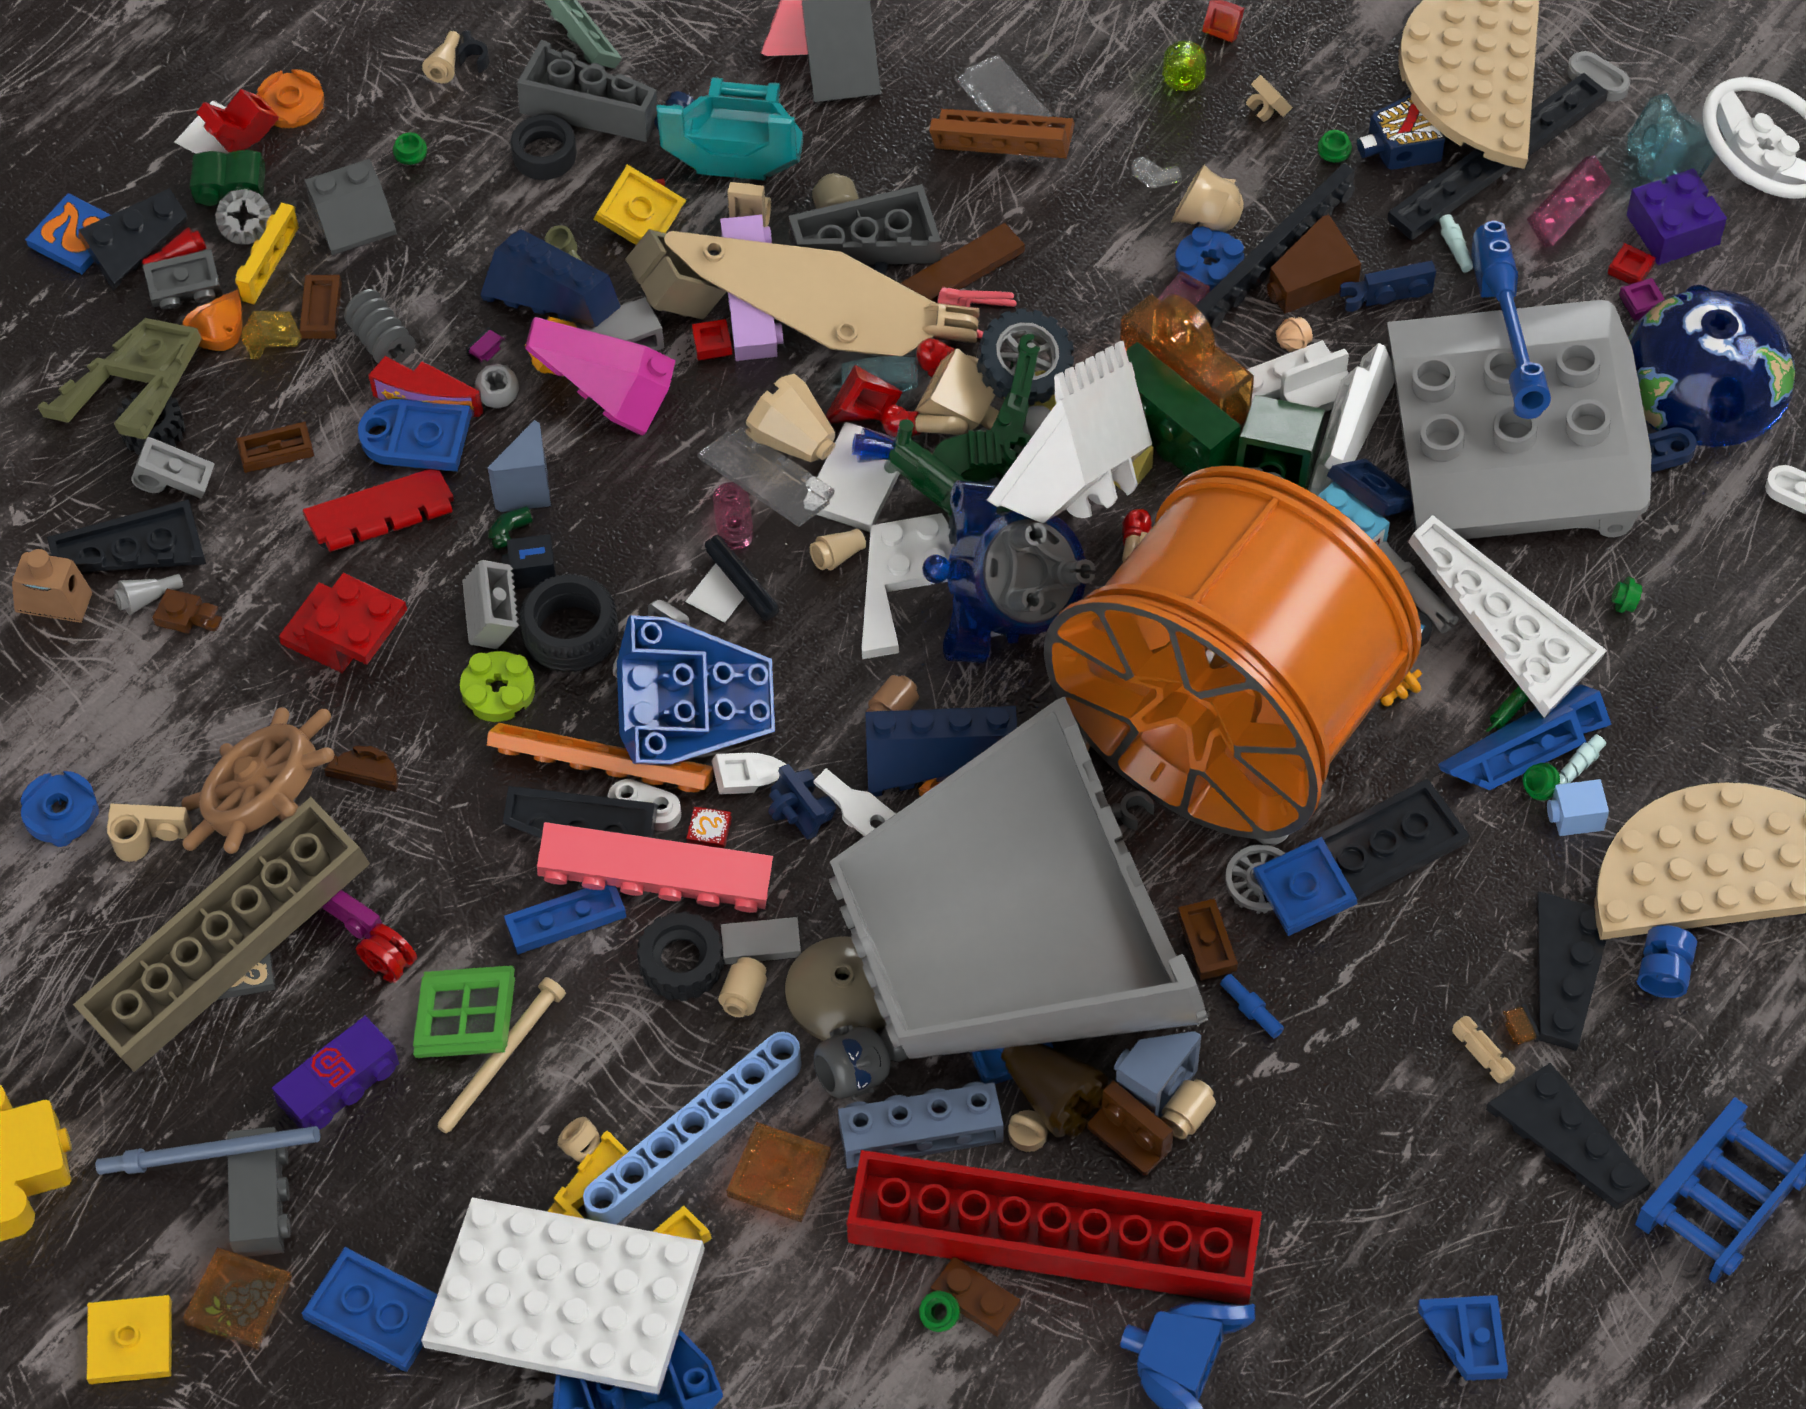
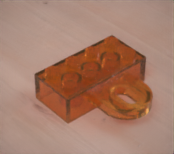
M1150 294L1121 317L1120 341L1124 342L1125 350L1138 341L1240 425L1246 421L1252 402L1254 375L1215 345V338L1209 323L1191 302L1173 294L1166 296L1160 301L1153 294Z

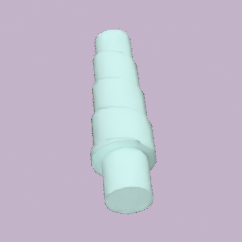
M1452 215L1442 216L1439 219L1442 227L1441 235L1444 237L1451 253L1454 254L1462 272L1466 273L1472 270L1473 263L1469 256L1462 230L1454 222Z
M1595 734L1587 743L1584 742L1576 750V753L1568 760V763L1559 773L1560 784L1571 783L1599 758V752L1606 745V741L1600 735Z

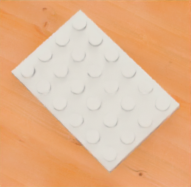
M472 1197L421 1341L424 1348L659 1394L705 1249L703 1241Z

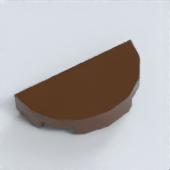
M354 746L353 750L344 752L339 757L335 755L334 759L324 769L328 777L397 792L399 779L394 763L384 751L372 746Z

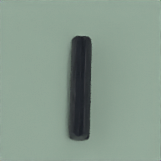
M714 535L711 539L707 540L704 544L706 552L758 615L765 621L776 616L779 612L777 603L724 539L719 535Z

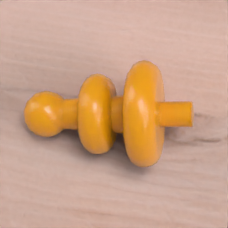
M1419 669L1413 673L1409 671L1398 687L1380 699L1381 704L1390 706L1397 697L1403 700L1407 699L1409 695L1407 689H1410L1413 693H1419L1422 688L1417 678L1422 675V672Z

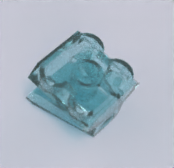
M1668 93L1650 98L1627 135L1628 154L1639 158L1638 173L1641 177L1649 178L1651 182L1657 180L1663 182L1666 177L1693 168L1701 178L1716 155L1706 137L1704 126L1689 114L1677 111Z

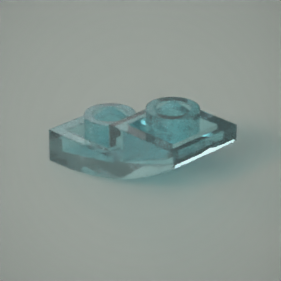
M880 356L842 364V386L854 365L897 387L902 392L918 387V363L915 357Z

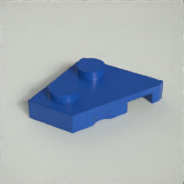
M1497 1295L1419 1299L1417 1305L1419 1314L1465 1381L1507 1378L1508 1367Z

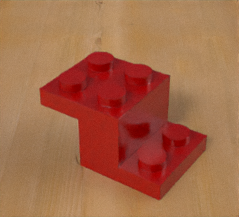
M343 573L332 588L320 582L316 585L281 632L279 640L281 645L343 673L353 658L366 665L370 662L407 611L406 602Z

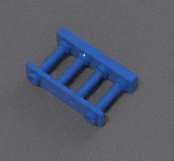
M1736 1097L1733 1098L1642 1206L1635 1224L1647 1234L1657 1224L1662 1227L1667 1225L1714 1259L1716 1262L1708 1278L1713 1283H1716L1723 1273L1729 1276L1733 1274L1744 1258L1740 1252L1791 1190L1796 1188L1800 1191L1806 1185V1153L1795 1164L1746 1129L1747 1124L1742 1120L1748 1106ZM1727 1140L1732 1143L1737 1141L1786 1177L1772 1192L1722 1156L1724 1151L1720 1148ZM1704 1167L1709 1171L1714 1169L1763 1205L1749 1220L1699 1184L1700 1179L1697 1176ZM1681 1195L1686 1199L1690 1196L1739 1232L1727 1248L1676 1212L1677 1207L1673 1204Z

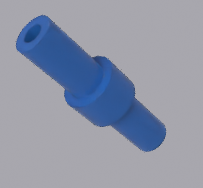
M1228 974L1222 979L1220 985L1239 1003L1238 1009L1249 1020L1254 1019L1272 1038L1278 1037L1283 1032L1284 1026L1265 1008L1266 1003L1255 992L1250 993L1232 974Z

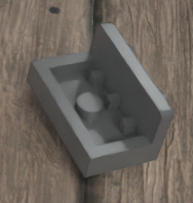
M211 249L143 265L153 307L160 306L162 310L173 309L181 305L180 301L193 298L196 302L207 301L215 298V293L222 292Z

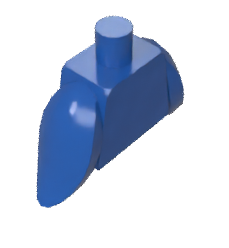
M1212 1302L1182 1303L1170 1308L1167 1312H1157L1149 1331L1128 1324L1122 1335L1120 1347L1139 1354L1137 1369L1138 1376L1141 1378V1385L1148 1397L1159 1408L1203 1409L1199 1400L1223 1342V1334L1239 1331L1253 1323L1255 1320V1305H1230Z

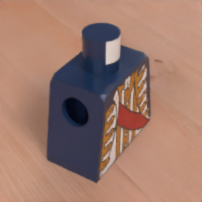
M1411 95L1372 114L1369 135L1357 139V148L1362 158L1379 153L1385 166L1393 170L1441 161L1445 138L1419 112L1410 99Z

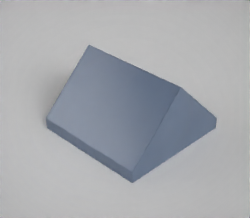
M535 420L488 467L495 509L499 512L513 511L525 506L528 509L551 506L540 423Z

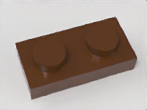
M1215 898L1178 907L1177 915L1199 979L1205 980L1237 972L1238 963Z
M955 1257L952 1258L931 1286V1292L945 1291L953 1295L958 1301L962 1315L996 1337L1000 1335L1021 1306L1019 1298Z

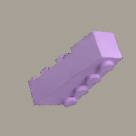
M762 215L720 219L722 237L772 243L770 227H763ZM728 293L735 360L777 357V344H783L782 324L774 323L772 316Z

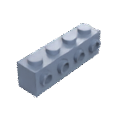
M971 1082L962 1088L952 1090L936 1088L926 1091L923 1095L911 1097L894 1095L888 1097L885 1101L869 1104L866 1102H853L845 1108L838 1109L839 1129L847 1169L858 1167L861 1150L912 1158L1003 1142L1004 1125L995 1082L988 1084Z

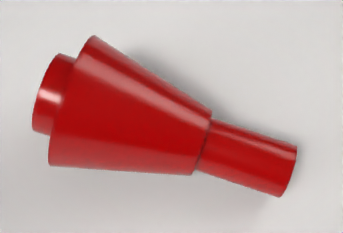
M187 227L164 246L162 251L143 259L142 262L143 264L179 257L206 250L207 247L198 230L192 232Z

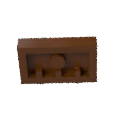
M1113 1080L1103 1090L1102 1108L1088 1121L1087 1128L1142 1175H1147L1172 1150L1174 1130Z

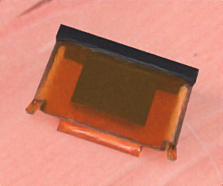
M1525 1004L1521 1005V1007L1502 1012L1506 1015L1507 1022L1505 1026L1514 1043L1518 1042L1519 1046L1529 1041H1539L1540 1033Z

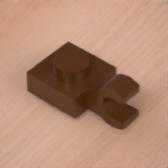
M168 588L152 617L156 626L188 634L193 625L210 631H217L222 621V617L216 616L218 610L216 605L203 603L200 596Z

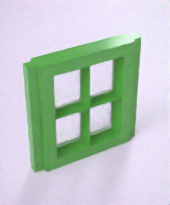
M498 966L424 972L413 1041V1055L415 1058L505 1052L508 1042L515 984L514 967Z

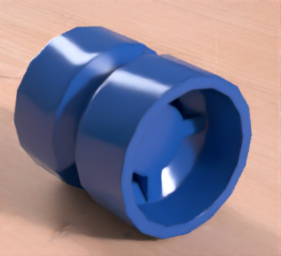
M1660 925L1649 929L1643 951L1645 957L1642 958L1637 979L1639 987L1647 993L1662 998H1677L1685 995L1692 971L1690 966L1693 964L1697 947L1695 936L1682 928L1669 925Z

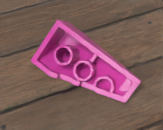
M537 317L532 320L525 346L529 353L557 376L564 375L579 388L577 393L584 399L590 397L605 410L602 414L609 420L642 436L647 432L669 390L676 361L645 345Z

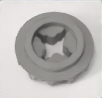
M242 189L230 191L228 195L221 199L215 215L217 226L225 238L237 244H251L256 240H260L266 230V223L271 215L268 203L259 193ZM243 202H245L248 213L258 216V218L247 220L246 225H244V231H241L239 220L229 216V214L240 213Z

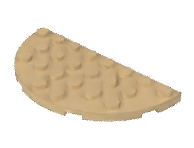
M1423 0L1409 17L1399 47L1400 75L1402 81H1406L1412 93L1411 101L1431 125L1456 144L1462 146L1464 143H1467L1485 152L1484 158L1504 165L1525 169L1529 150L1539 0Z
M1711 783L1669 793L1639 810L1616 834L1606 852L1598 873L1594 907L1600 940L1647 934L1649 929L1660 925L1688 929L1806 913V800L1766 786L1746 783Z

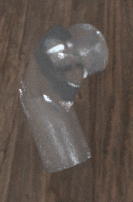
M1143 157L1136 158L1131 164L1133 175L1150 188L1182 181L1178 165L1161 169L1152 161Z

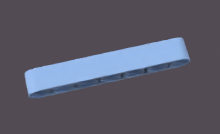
M777 1032L768 1037L586 1187L583 1194L587 1219L618 1224L795 1078L801 1069L800 1045L797 1038L787 1032ZM780 1053H788L792 1055L790 1058L785 1060H779L775 1058V1056ZM751 1077H758L762 1079L761 1082L757 1084H748L745 1082L747 1079ZM723 1101L732 1103L730 1107L725 1109L715 1107L716 1104ZM691 1126H700L703 1128L698 1133L693 1134L687 1133L685 1131L687 1128ZM663 1150L672 1152L671 1156L662 1159L657 1158L655 1155ZM632 1175L642 1177L637 1183L625 1182V1179ZM601 1200L612 1202L610 1206L603 1209L594 1207Z

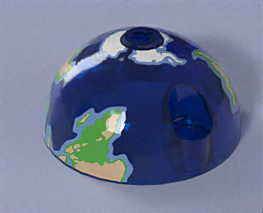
M1693 285L1685 292L1672 295L1659 302L1631 330L1628 339L1633 349L1646 423L1657 431L1681 427L1689 430L1695 436L1697 445L1710 447L1730 446L1752 440L1767 432L1779 422L1787 411L1793 394L1795 367L1786 335L1779 323L1768 311L1744 295L1722 289L1713 291L1707 286Z

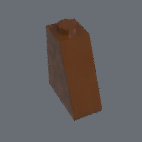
M1329 214L1321 217L1271 267L1267 292L1271 301L1278 303L1284 314L1338 294L1340 285L1345 282H1359L1362 264Z

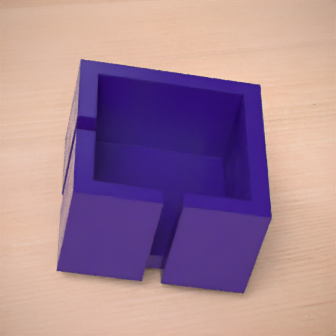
M1694 168L1666 177L1665 184L1661 180H1657L1632 189L1626 216L1651 255L1656 257L1655 261L1658 265L1720 245L1727 218L1712 196L1707 197L1709 190Z

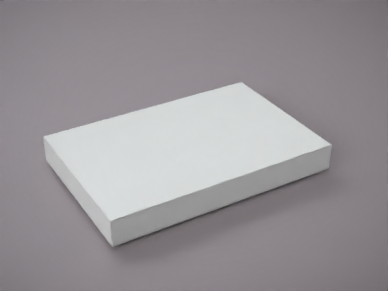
M845 422L835 441V448L827 457L804 502V511L870 532L871 525H875L900 475L898 471L888 473L884 469L889 453L894 449L893 442L895 438Z

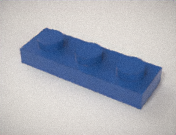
M605 885L604 890L585 888L504 916L505 924L517 955L627 918L616 886Z

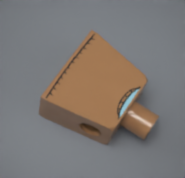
M35 549L22 554L12 581L15 612L82 623L92 596V590L74 561L67 558L49 556L42 549Z

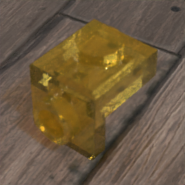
M253 311L241 333L242 342L252 359H260L266 346L297 347L302 338L291 312Z

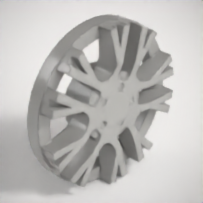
M1253 845L1238 851L1229 861L1225 875L1226 888L1234 902L1239 904L1241 908L1245 907L1257 911V914H1260V912L1266 914L1267 911L1273 909L1269 902H1265V894L1253 875V868L1266 863L1268 854L1273 855L1274 858L1285 854L1280 849L1268 845ZM1259 853L1260 862L1252 864L1247 856ZM1237 863H1240L1242 866H1244V867H1245L1246 869H1248V870L1245 871L1244 869L1240 868V867L1237 866L1236 864H1237ZM1232 875L1243 877L1245 880L1233 883ZM1246 887L1248 888V890H1246V891L1243 892L1242 894H1239V893H1238V892L1241 891L1242 889H1244V888H1246ZM1256 895L1259 898V902L1250 901L1248 898Z

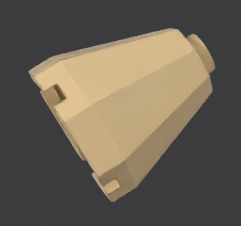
M796 374L779 378L774 383L779 389L774 394L767 390L760 397L746 419V425L749 427L746 429V434L759 444L809 462L816 461L819 458L821 460L826 459L836 445L833 442L835 439L834 429L802 379Z

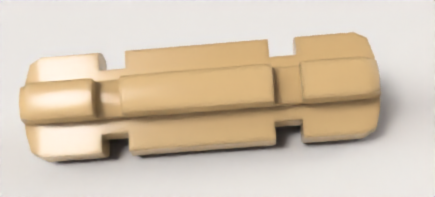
M1463 1016L1453 1025V1034L1461 1042H1467L1465 1047L1485 1069L1490 1068L1492 1070L1490 1075L1498 1083L1502 1084L1514 1075L1515 1066L1507 1057L1502 1058L1500 1056L1502 1052L1482 1030H1476L1478 1025L1469 1016Z

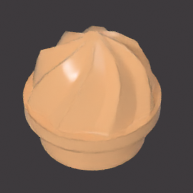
M1301 317L1285 319L1276 330L1277 343L1288 352L1307 347V344L1313 338L1309 323Z

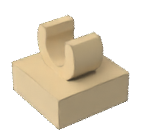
M1260 75L1251 84L1259 94L1252 95L1246 104L1253 111L1260 104H1264L1262 110L1257 113V116L1263 122L1272 117L1274 109L1284 117L1293 108L1263 76Z

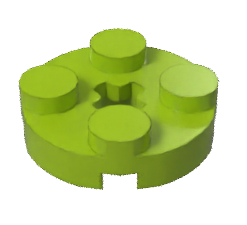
M504 651L477 653L470 658L469 665L461 675L460 691L463 702L473 710L475 716L486 721L501 722L514 718L515 712L520 711L523 707L526 709L531 704L535 695V682L533 672L528 666V661L522 655H515ZM495 681H503L507 686L500 687L499 692H493L490 684Z

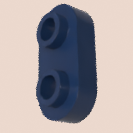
M1673 427L1648 434L1652 453L1651 473L1688 463L1693 458L1697 441L1689 430ZM1673 448H1676V449H1679L1680 451L1676 452V451H1673L1672 449H1673Z

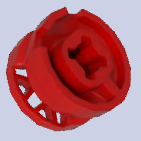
M377 923L369 932L371 937L363 939L355 949L360 959L375 974L379 971L385 974L384 980L396 983L404 974V967L410 968L417 960V955L411 945L401 935L390 927Z

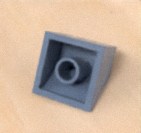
M1193 1031L1139 1040L1131 1051L1125 1049L1117 1059L1114 1069L1117 1071L1114 1081L1161 1119L1163 1116L1162 1109L1184 1080H1191L1198 1071L1201 1035Z

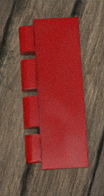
M427 469L303 509V515L318 544L326 543L329 552L353 545V533H356L359 541L363 542L387 534V522H390L393 530L397 531L421 523V511H424L427 520L452 513L450 502L454 501V496L441 472L435 469Z

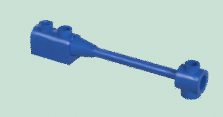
M1488 221L1480 226L1473 235L1471 260L1481 297H1496L1501 305L1517 367L1509 377V385L1514 401L1513 411L1521 418L1534 419L1547 409L1551 402V395L1543 367L1538 363L1530 362L1514 302V296H1516L1518 271L1505 225L1499 221Z

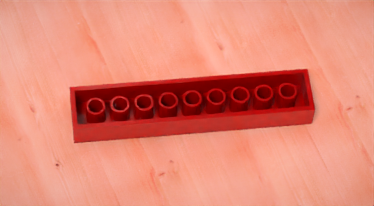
M861 1150L847 1219L848 1243L947 1259L955 1257L960 1261L1246 1305L1250 1301L1262 1212Z

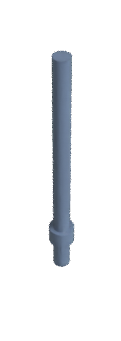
M317 1126L147 1152L142 1148L127 1150L121 1156L97 1159L95 1166L99 1175L125 1171L127 1174L142 1173L148 1167L316 1143L320 1141V1131Z

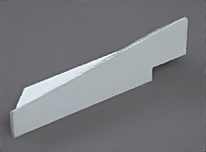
M1378 343L1362 357L1360 366L1354 368L1341 380L1308 491L1317 496L1334 482L1326 476L1332 465L1356 460L1395 382L1392 361L1384 345Z

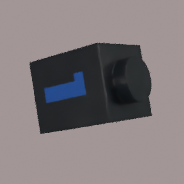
M550 534L507 540L508 554L501 556L502 563L508 564L513 568L511 572L514 575L511 578L514 580V590L535 587L541 581L544 582L545 579H550L552 576L556 577Z

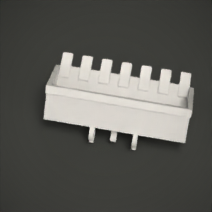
M1123 341L1115 343V349L1114 346H1109L1105 349V353L1100 351L1096 353L1095 358L1094 356L1086 358L1085 364L1083 361L1077 363L1075 370L1074 367L1065 369V376L1063 372L1055 375V406L987 501L996 507L1004 506L1043 524L1066 509L1070 514L1078 518L1092 516L1088 498L1096 504L1104 505L1108 509L1117 499L1114 481L1120 485V488L1127 496L1135 491L1138 483L1132 462L1152 445V440L1137 388L1133 366L1128 361Z

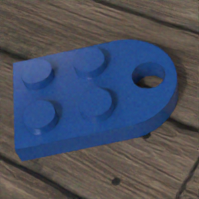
M405 399L382 401L368 409L359 422L358 436L361 447L369 458L381 464L458 472L472 416L471 407L469 405L438 404ZM375 426L386 427L385 431L381 434L372 435L368 433Z

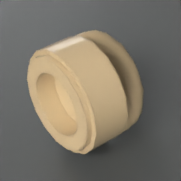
M1021 1111L1010 1118L1008 1126L1009 1140L1020 1151H1036L1045 1144L1048 1129L1035 1111Z
M580 1117L564 1128L558 1137L557 1144L568 1156H571L577 1162H582L586 1155H591L600 1144V1136L596 1127L587 1117ZM589 1144L588 1148L584 1152H580Z

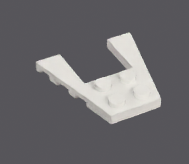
M942 513L871 525L862 637L863 659L899 653V645L886 592L956 580L970 639L976 640L1007 634L1006 622L987 613L974 599L968 583L966 561L963 558L959 559L954 553L955 546L950 544L949 524Z

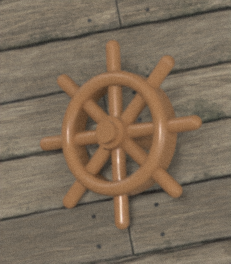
M280 707L275 711L270 726L253 732L234 746L229 743L221 745L219 752L222 758L208 775L202 790L182 799V807H186L187 811L200 808L201 815L204 818L184 838L183 847L188 851L195 850L216 830L219 834L227 836L224 842V850L229 854H234L238 851L244 834L262 827L276 816L281 821H284L287 817H292L296 813V809L300 807L293 800L308 782L314 767L329 763L334 759L335 754L331 748L325 747L316 750L310 741L330 721V711L327 709L318 710L298 729L293 725L287 724L290 716L289 711L284 707Z

